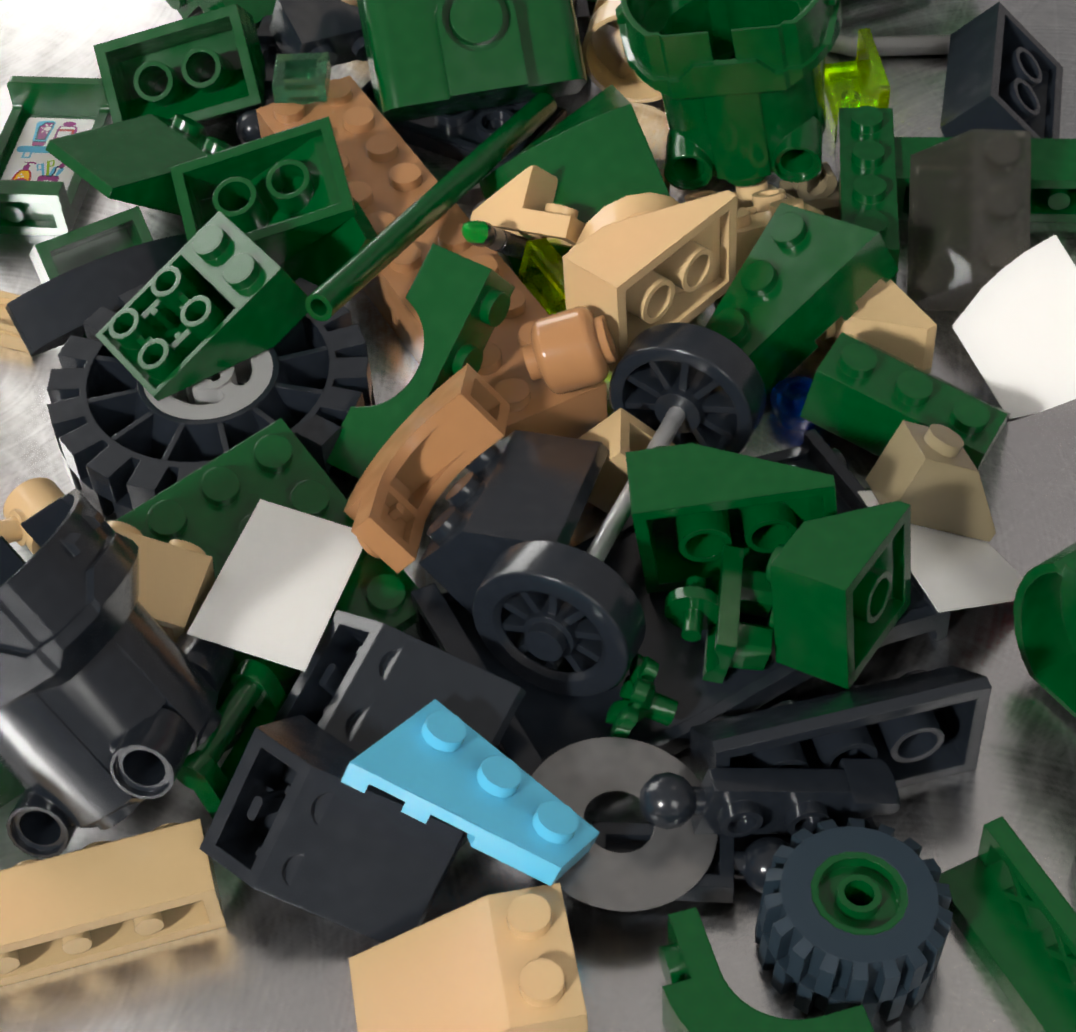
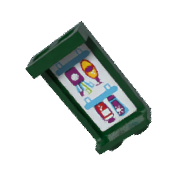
M11 76L7 83V88L12 101V110L0 134V234L60 236L72 231L90 184L45 149L51 139L113 124L102 78Z

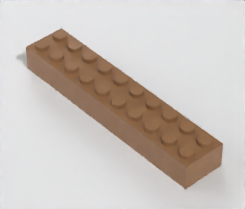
M350 75L340 79L329 80L316 88L293 96L282 97L274 103L256 109L261 138L329 116L352 197L361 206L377 235L438 182ZM456 203L363 288L364 292L418 364H420L424 349L423 327L416 310L406 299V296L432 244L434 243L494 270L515 287L510 296V308L507 316L500 325L494 328L483 350V361L478 371V374L511 405L505 436L495 444L514 430L578 439L608 417L606 382L603 381L565 394H556L546 386L543 378L535 381L531 379L525 364L522 346L532 343L531 329L535 321L549 314L496 251L486 246L478 247L467 242L462 235L461 229L463 224L469 222L470 219Z

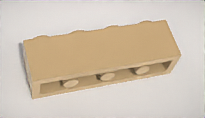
M201 820L167 823L150 832L112 842H94L81 850L43 860H25L17 863L12 868L0 870V987L226 927L213 860L199 849L205 837Z

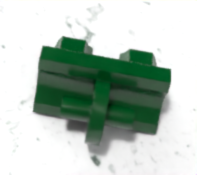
M724 545L721 556V569L719 573L712 576L710 590L706 589V580L704 578L690 576L686 580V587H680L671 591L665 599V617L676 627L682 628L681 636L684 640L690 642L698 641L701 639L702 630H706L702 678L704 681L722 684L729 667L763 671L771 654L773 629H770L768 626L739 621L740 613L767 618L772 607L771 583H768L766 579V572L743 567L744 548Z

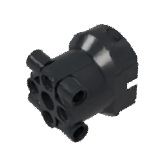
M77 489L58 498L20 524L41 547L27 562L22 559L3 536L0 537V763L25 788L8 817L6 828L13 844L24 853L36 858H51L61 854L68 846L78 827H98L100 830L109 829L124 820L145 799H155L164 796L172 788L187 756L195 752L220 724L222 715L216 709L218 694L234 662L233 649L187 635L188 630L178 637L176 643L170 638L138 601L139 547L133 540L115 532L104 520V517Z

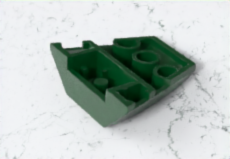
M612 84L479 182L486 201L526 168L536 165L558 179L553 203L578 210L577 219L585 224L604 206L628 195L652 192L670 196L631 103ZM535 242L541 246L544 252L543 259L536 263L524 262L507 255L513 272L520 280L564 278L562 256L568 253L571 248Z

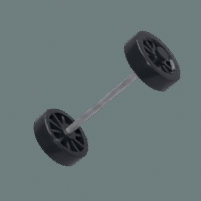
M664 323L652 326L641 332L631 342L614 369L609 387L610 401L614 412L623 408L656 431L646 449L656 446H670L671 442L675 445L694 443L741 454L747 447L761 421L766 405L765 387L759 371L751 359L736 344L721 334L689 323ZM628 481L586 552L566 544L550 541L518 543L504 550L498 556L474 595L472 603L473 620L482 641L503 666L534 686L568 696H593L605 693L616 687L624 679L643 643L646 621L641 604L624 579L603 562L631 514Z

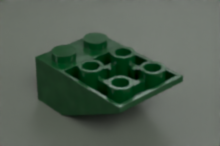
M218 211L95 336L157 401H160L274 347L308 313L305 307V300L308 296L273 259L222 212Z

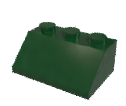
M232 4L93 45L113 123L148 114L173 120L175 114H181L201 123L264 105L265 62L253 16L238 4Z
M841 332L816 370L800 417L879 457L903 420L928 427L931 424H941L950 428L962 438L964 450L977 470L980 471L1011 413L852 334Z

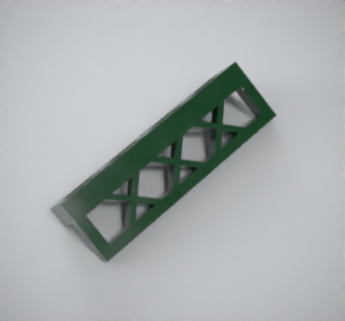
M1001 816L984 824L978 856L941 873L938 883L949 885L952 900L948 910L953 912V922L1032 1032H1076V912L1004 817Z

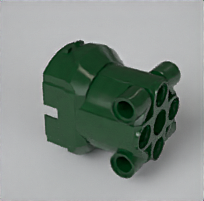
M620 0L621 3L615 11L628 65L643 82L654 90L661 92L669 129L664 176L668 183L681 190H696L707 185L712 175L717 176L718 179H725L735 186L744 187L763 181L773 172L781 179L795 183L809 181L818 175L822 165V141L827 118L824 98L825 57L833 48L841 30L843 18L841 0Z

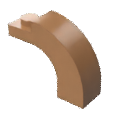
M466 364L437 388L392 434L362 474L344 509V512L354 520L351 532L357 536L363 549L371 556L381 558L397 574L416 560L426 519L443 491L467 465L505 436L511 405L469 364Z

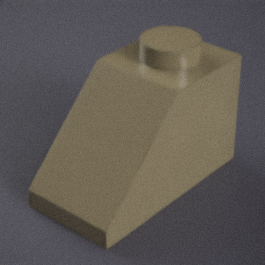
M903 420L865 479L879 504L894 501L910 504L911 524L987 542H990L996 534L979 471L964 450L962 438L956 432L941 424H931L928 427Z

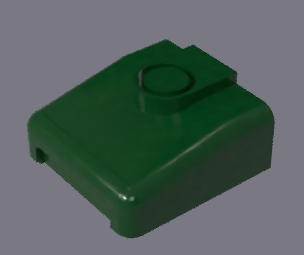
M357 0L376 107L389 123L530 101L539 93H547L553 98L578 94L588 81L573 0Z

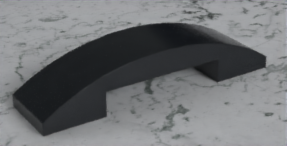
M186 234L149 241L103 256L65 272L7 303L5 309L31 357L64 345L70 335L83 337L85 330L82 322L101 306L116 313L120 311L122 306L118 296L141 284L146 285L188 242Z

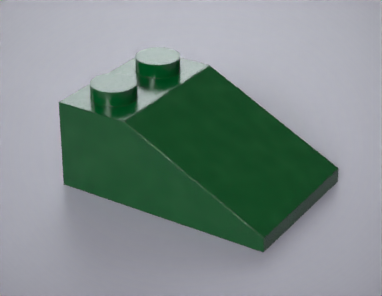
M148 114L51 139L45 150L109 199L181 216L170 167L231 148L232 146L214 137L207 136L206 138L202 135L204 126L184 115L175 114L173 120Z
M329 116L170 167L187 241L220 211L278 265L284 263L357 214Z
M694 443L656 446L650 449L625 452L631 514L647 594L686 587V580L690 576H700L706 580V586L710 585L712 576L720 572L724 545L744 548L743 567L766 572L769 559L775 548L780 544L785 545L804 521L837 514L834 475Z

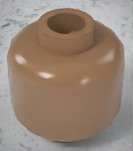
M577 306L539 318L531 329L532 343L522 346L525 364L531 379L535 381L543 378L546 386L556 394L569 393L603 382L608 376L609 364L617 362L615 345L605 317L603 315L594 317L593 313L584 306Z

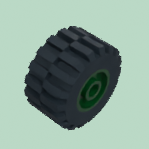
M848 818L846 827H838L833 819L821 821L817 824L815 834L803 828L792 835L789 847L781 845L773 855L771 868L767 869L755 927V943L760 944L757 957L762 970H773L771 985L780 995L789 991L793 992L796 995L793 1006L806 1014L810 1012L812 1007L824 1011L825 1015L863 1004L871 1025L875 1013H880L886 1021H890L901 1016L904 1004L914 1007L923 998L926 986L931 985L951 927L953 912L948 909L952 896L948 884L938 883L942 870L934 858L922 860L919 857L922 846L910 837L904 842L894 838L895 829L880 823L878 830L865 828L864 819Z

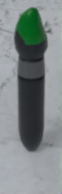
M479 220L469 221L462 226V235L467 242L474 246H486L491 250L524 262L536 263L543 259L544 252L540 245L527 238L492 227L488 222Z

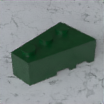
M780 203L705 328L715 331L732 341L751 359L759 371L767 396L818 348L815 340L840 317L845 321L849 319L859 309L856 302L880 279L885 283L888 282L899 269L878 231Z

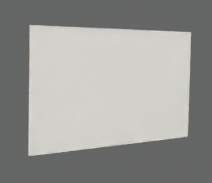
M260 499L191 624L187 635L305 672L363 547L359 543L357 536L351 532V527Z

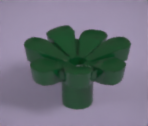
M639 653L636 654L629 668L630 675H627L619 693L623 700L615 701L607 712L606 723L613 724L610 737L627 738L636 723L642 721L644 717L669 726L676 714L678 701L655 692L654 680L659 670V663L649 656L644 657Z

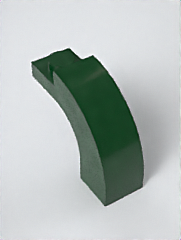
M697 907L668 914V944L660 946L658 949L662 971L667 985L662 986V1023L666 1032H874L863 1004L827 1015L800 1020L778 1018L754 1009L742 1001L725 981Z

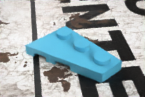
M436 699L350 761L340 781L362 793H365L370 784L404 801L402 813L424 824L427 823L432 815L466 832L471 847L549 886H552L589 852L600 833Z

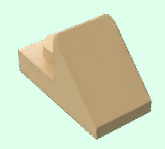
M536 165L526 168L474 209L470 221L488 222L492 227L503 229L535 242L570 248L576 245L586 225L577 219L578 210L553 203L558 179Z

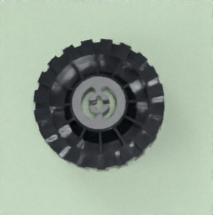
M301 277L295 281L307 296L319 287ZM144 284L118 296L122 308L145 286ZM101 306L82 322L87 338L70 335L58 353L62 369H51L47 387L51 403L47 404L67 473L75 489L83 491L84 497L104 519L113 512L116 513L117 519L279 418L283 419L330 479L333 476L348 481L352 475L326 461L342 432L341 425L350 407L375 405L366 341L359 324L352 325L351 313L345 306L327 321L315 320L307 313L274 347L160 401H157L95 336L116 314V312L104 306ZM187 399V403L182 402L180 400Z

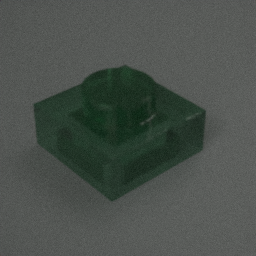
M329 52L277 54L272 81L275 103L304 105L313 102H327L331 76Z

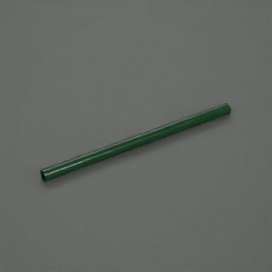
M547 93L537 94L315 289L305 300V307L309 315L318 321L329 320L556 112L557 105L554 98Z

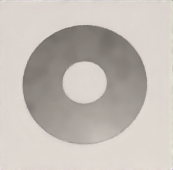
M619 737L591 738L570 744L549 756L531 776L583 819L587 805L600 794L620 791L632 794L640 799V791L643 785L655 774L671 772L683 776L691 786L700 787L701 785L699 779L686 765L666 751L642 741ZM690 818L684 825L674 829L666 830L654 826L650 840L643 847L632 852L617 853L608 851L594 842L589 852L555 883L560 882L562 892L570 897L601 909L633 912L657 908L680 898L701 880L712 862L716 850L717 834H694Z

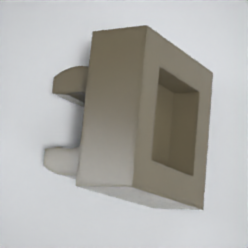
M828 162L822 163L821 173L809 181L801 183L785 180L779 181V188L784 189L786 193L795 198L803 199L805 203L824 212V216L839 220V188L837 186V179Z

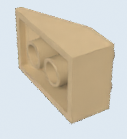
M726 190L604 225L584 241L574 245L568 253L562 256L566 310L577 306H584L593 313L594 317L600 315L605 317L617 354V362L609 364L611 372L614 371L631 342L641 332L652 326L664 323H689L727 292L736 277L737 194Z
M560 882L554 883L552 886L542 885L486 895L349 958L357 1032H588L587 1011Z

